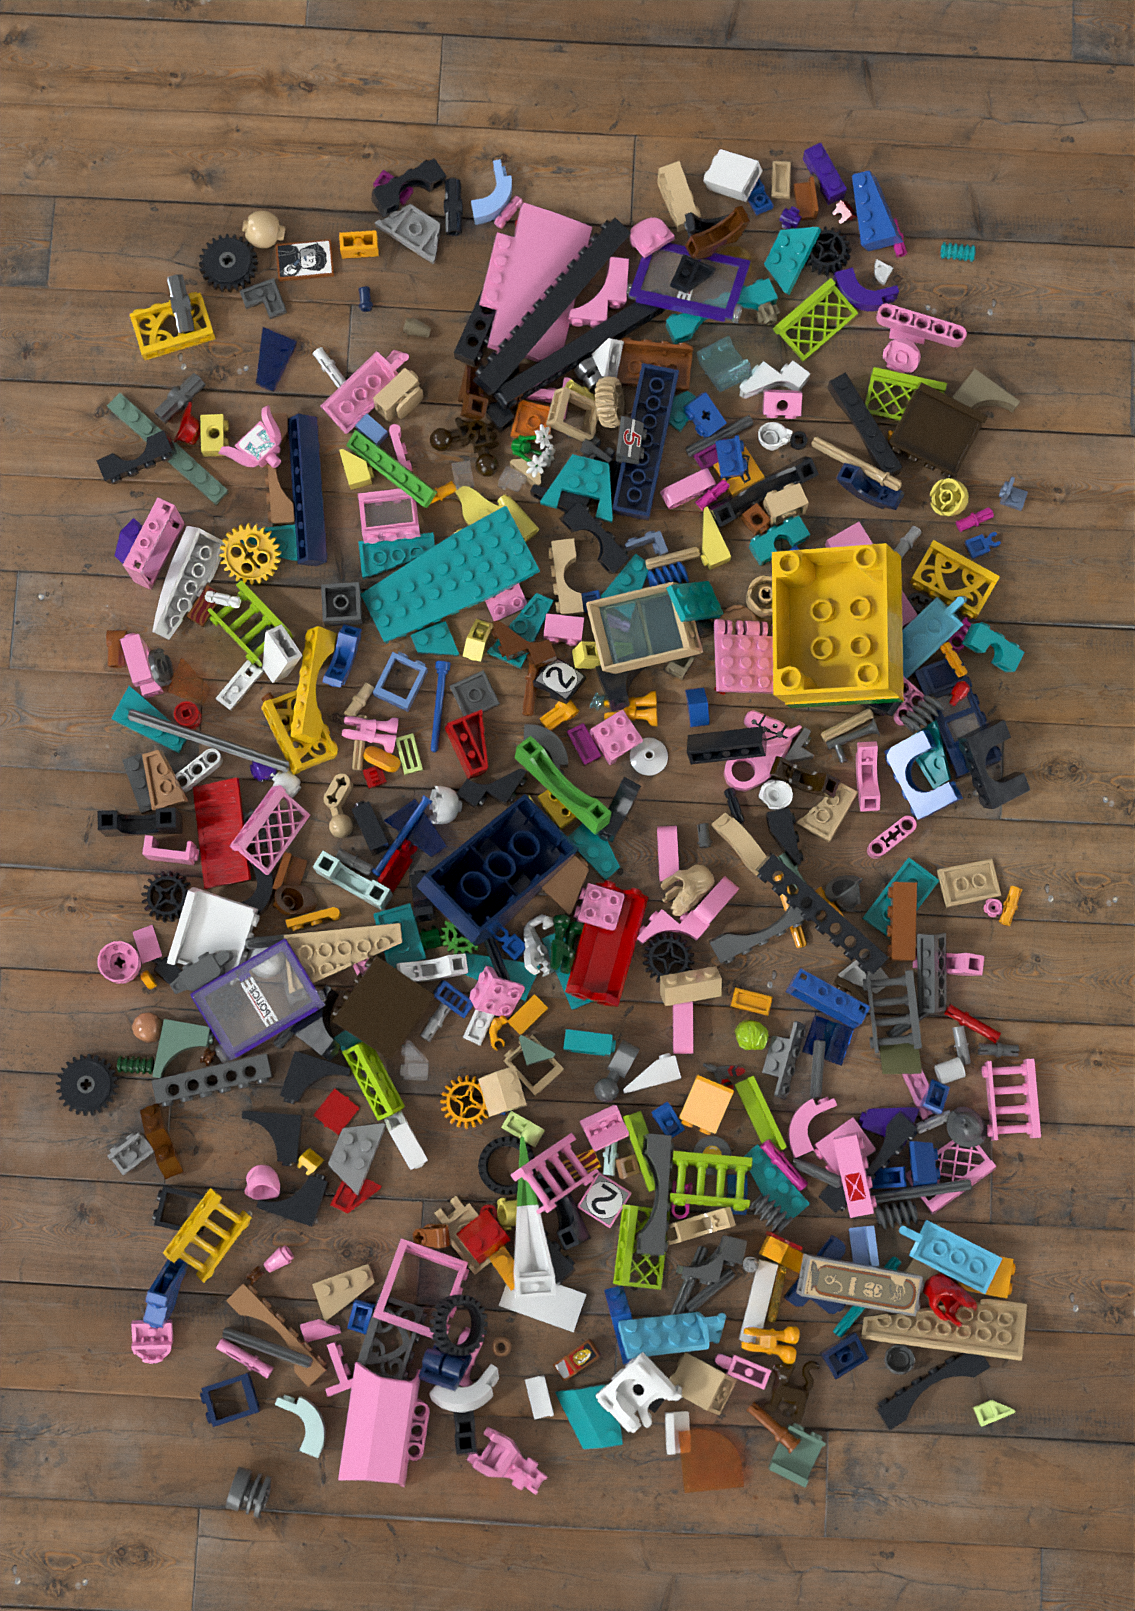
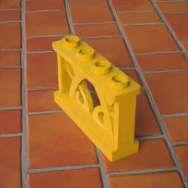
M201 292L189 293L191 306H199L200 311L193 318L195 331L187 334L178 333L177 337H173L169 332L159 330L169 315L175 317L170 300L163 304H153L150 308L136 309L133 313L129 314L144 361L216 339ZM195 309L191 311V315L194 314ZM202 316L204 317L207 326L203 329L196 322L199 319H201ZM150 319L151 322L145 324V326L152 328L151 331L141 329L140 322ZM142 335H150L149 345H144ZM158 335H165L167 336V339L164 341H160L162 336Z
M933 540L909 583L916 590H923L929 593L932 599L938 597L947 606L953 603L956 597L966 596L967 599L973 602V596L970 594L973 592L978 598V604L971 607L964 603L958 610L962 612L963 616L969 619H976L1000 576ZM931 553L936 556L934 566L925 565ZM946 562L952 565L951 569H943L941 566L946 568ZM958 568L961 569L962 581L966 588L948 590L942 573L949 574ZM923 571H934V573L926 576L931 578V582L922 580L921 573ZM967 575H972L974 577L973 580H969L971 583H973L972 585L967 581ZM986 583L989 587L982 597L977 589Z
M297 690L272 700L264 701L261 707L285 759L290 762V769L293 775L330 759L332 760L338 754L337 744L331 740L329 728L324 723L319 741L306 743L288 736L294 717L291 702L297 698ZM287 702V709L275 708V706ZM287 717H289V725H283L282 720L287 721ZM293 742L300 743L303 746V748H301L300 745H298V748H294ZM322 743L326 752L323 755H318L311 750V747L319 751L321 749L318 747V744ZM307 753L314 758L304 763L300 761Z

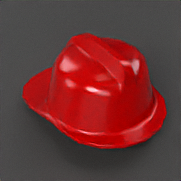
M192 402L188 403L183 413L179 431L173 443L179 440L194 445L201 434L200 422L190 414Z

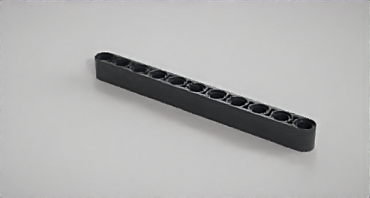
M659 290L652 291L654 293L661 294ZM635 302L501 385L493 393V396L504 410H508L574 369L582 361L592 357V353L608 338L620 340L667 309Z

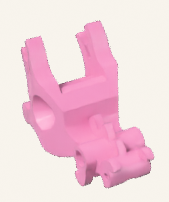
M487 1427L484 1435L489 1437L491 1441L481 1456L472 1454L469 1455L467 1460L473 1464L476 1470L488 1477L510 1478L513 1480L512 1485L522 1490L526 1487L537 1495L538 1488L543 1480L547 1479V1475L536 1468L538 1462L529 1457L526 1460L513 1439Z

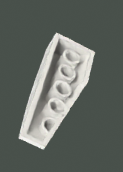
M186 526L165 578L152 632L168 640L171 638L183 621V616L193 607L192 604L195 599L201 595L205 585L213 579L222 558L219 554L224 552L220 549V546L226 545L222 540L200 528Z

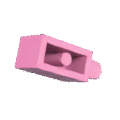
M718 1354L715 1357V1363L727 1369L726 1374L765 1389L771 1373L770 1369L732 1354V1357Z

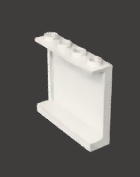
M192 887L187 892L167 963L186 965L192 962L194 964L199 961L198 957L206 952L218 954L221 951L230 950L234 958L224 965L225 973L247 960L249 952L246 951L245 940L254 937L252 930L253 926L256 927L260 916L257 913L259 909ZM239 977L232 980L230 984L233 985L237 980L240 981Z

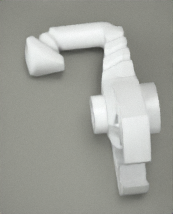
M541 914L530 920L524 927V944L526 948L524 951L525 968L530 973L536 975L541 970L544 972L542 977H545L554 972V969L550 967V957L547 953V948L542 944L538 934L535 932V926L543 923L542 928L547 929L554 924L552 917ZM543 964V968L539 970L537 966Z

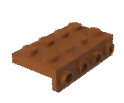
M632 338L620 339V341H624L617 374L621 385L637 387L642 363L679 370L676 390L689 391L692 346H689L687 343L671 344L668 341L655 343L648 339L634 341Z

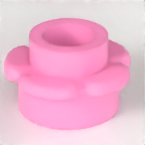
M990 898L986 901L984 912L988 913V916L996 917L1002 913L1003 908L1000 900Z

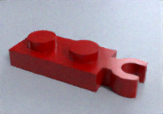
M406 839L402 842L401 851L395 850L377 880L378 883L389 888L391 892L395 891L413 861L410 856L418 848L413 844L409 848L411 842Z

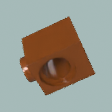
M757 503L742 514L741 520L754 536L759 533L762 535L770 528L771 519ZM760 518L762 523L755 524L752 519Z

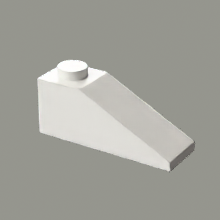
M670 1053L660 1055L659 1060L651 1064L623 1089L624 1094L681 1079L675 1055L671 1056Z

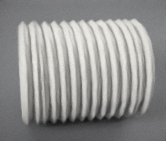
M959 1057L935 1065L937 1078L942 1084H947L966 1076Z

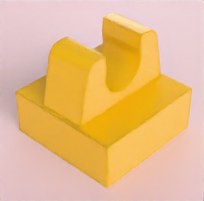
M309 1148L298 1159V1168L304 1165L308 1169L306 1174L310 1175L321 1166L324 1159Z

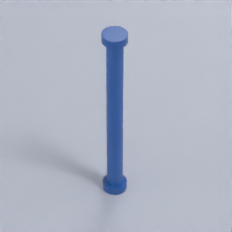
M425 795L421 797L422 801L377 867L372 869V872L380 877L395 850L400 847L428 804L433 802Z

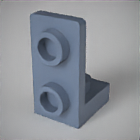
M1011 476L1009 481H1005L998 497H1001L1000 504L1021 511L1028 492L1012 487L1015 477Z
M650 531L639 539L637 537L631 538L625 544V549L630 551L654 542L652 547L655 554H659V556L668 554V549L660 531Z

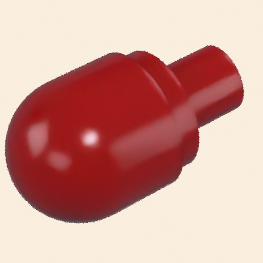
M959 681L955 684L951 691L950 705L955 707L959 700L965 699L970 690L967 682Z

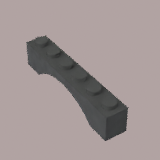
M803 898L801 902L802 906H809L811 904V898ZM789 905L785 913L767 928L747 934L724 932L709 940V943L719 962L727 964L735 960L734 956L739 953L744 955L752 951L753 946L757 944L761 946L769 942L770 937L783 935L787 932V928L791 926L795 928L803 924L804 918L800 915L802 911L798 907L793 909ZM821 910L816 913V917L821 914Z
M648 1133L643 1138L642 1155L653 1175L655 1200L650 1218L637 1234L636 1254L662 1256L667 1251L668 1242L665 1240V1235L669 1228V1221L666 1219L667 1212L670 1209L668 1192L671 1190L669 1172L672 1171L673 1166L672 1161H670V1153L673 1152L674 1148L670 1135Z

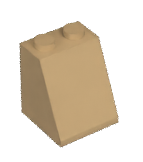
M515 1066L478 1079L489 1117L527 1106Z
M685 1352L678 1361L676 1372L669 1378L670 1382L674 1386L679 1385L682 1387V1397L720 1416L737 1379Z

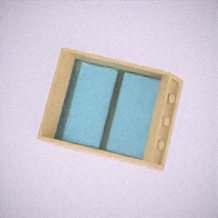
M665 583L586 603L602 671L617 674L703 652L695 621H680L667 592V587L679 583Z

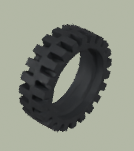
M500 1137L488 1143L481 1152L478 1162L479 1175L483 1183L491 1191L501 1195H514L518 1193V1182L513 1185L499 1184L490 1176L488 1171V1161L495 1150L511 1146L520 1151V1139ZM526 1144L528 1159L531 1161L535 1158V1155ZM534 1168V1169L532 1170L533 1173H534V1174H532L533 1176H535V1173H536V1169Z
M466 1295L445 1297L446 1299L439 1301L440 1304L435 1306L437 1311H433L431 1314L435 1317L430 1319V1324H433L430 1332L434 1333L431 1336L432 1340L436 1341L434 1344L440 1347L439 1349L442 1352L451 1355H469V1353L475 1352V1349L481 1346L479 1342H484L485 1340L482 1335L487 1334V1330H484V1327L488 1326V1322L484 1321L487 1318V1314L482 1313L485 1311L484 1307L480 1306L481 1303L473 1297ZM462 1305L471 1316V1330L467 1339L462 1344L456 1345L450 1341L447 1335L446 1323L452 1309Z

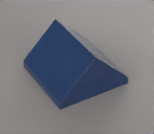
M854 1332L819 1352L835 1380L869 1359L859 1337Z

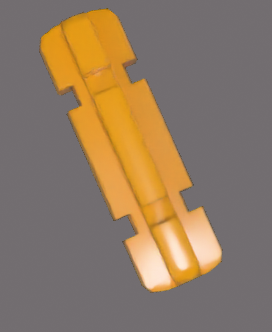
M946 642L940 646L943 654H946L947 661L952 669L956 670L954 672L957 677L960 678L966 675L968 671L965 666L961 665L962 661L955 650H952L953 647L950 642Z

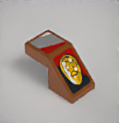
M588 1339L554 1363L553 1366L563 1381H566L602 1354L592 1340Z

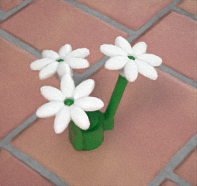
M542 424L540 425V431L535 430L536 435H519L511 444L513 455H517L527 462L530 468L526 473H532L533 478L537 476L538 472L541 474L544 472L542 467H550L551 461L554 460L552 455L556 451L553 448V444L550 445L549 439L553 438L552 435L548 434L550 428H545ZM527 440H535V443H540L541 449H544L545 445L549 449L546 448L543 452L531 449V444ZM530 452L536 455H534L533 460H531L530 458L525 456V454H528Z

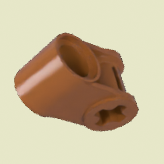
M430 1223L425 1225L424 1228L414 1230L413 1240L415 1244L434 1248L450 1246L448 1224Z

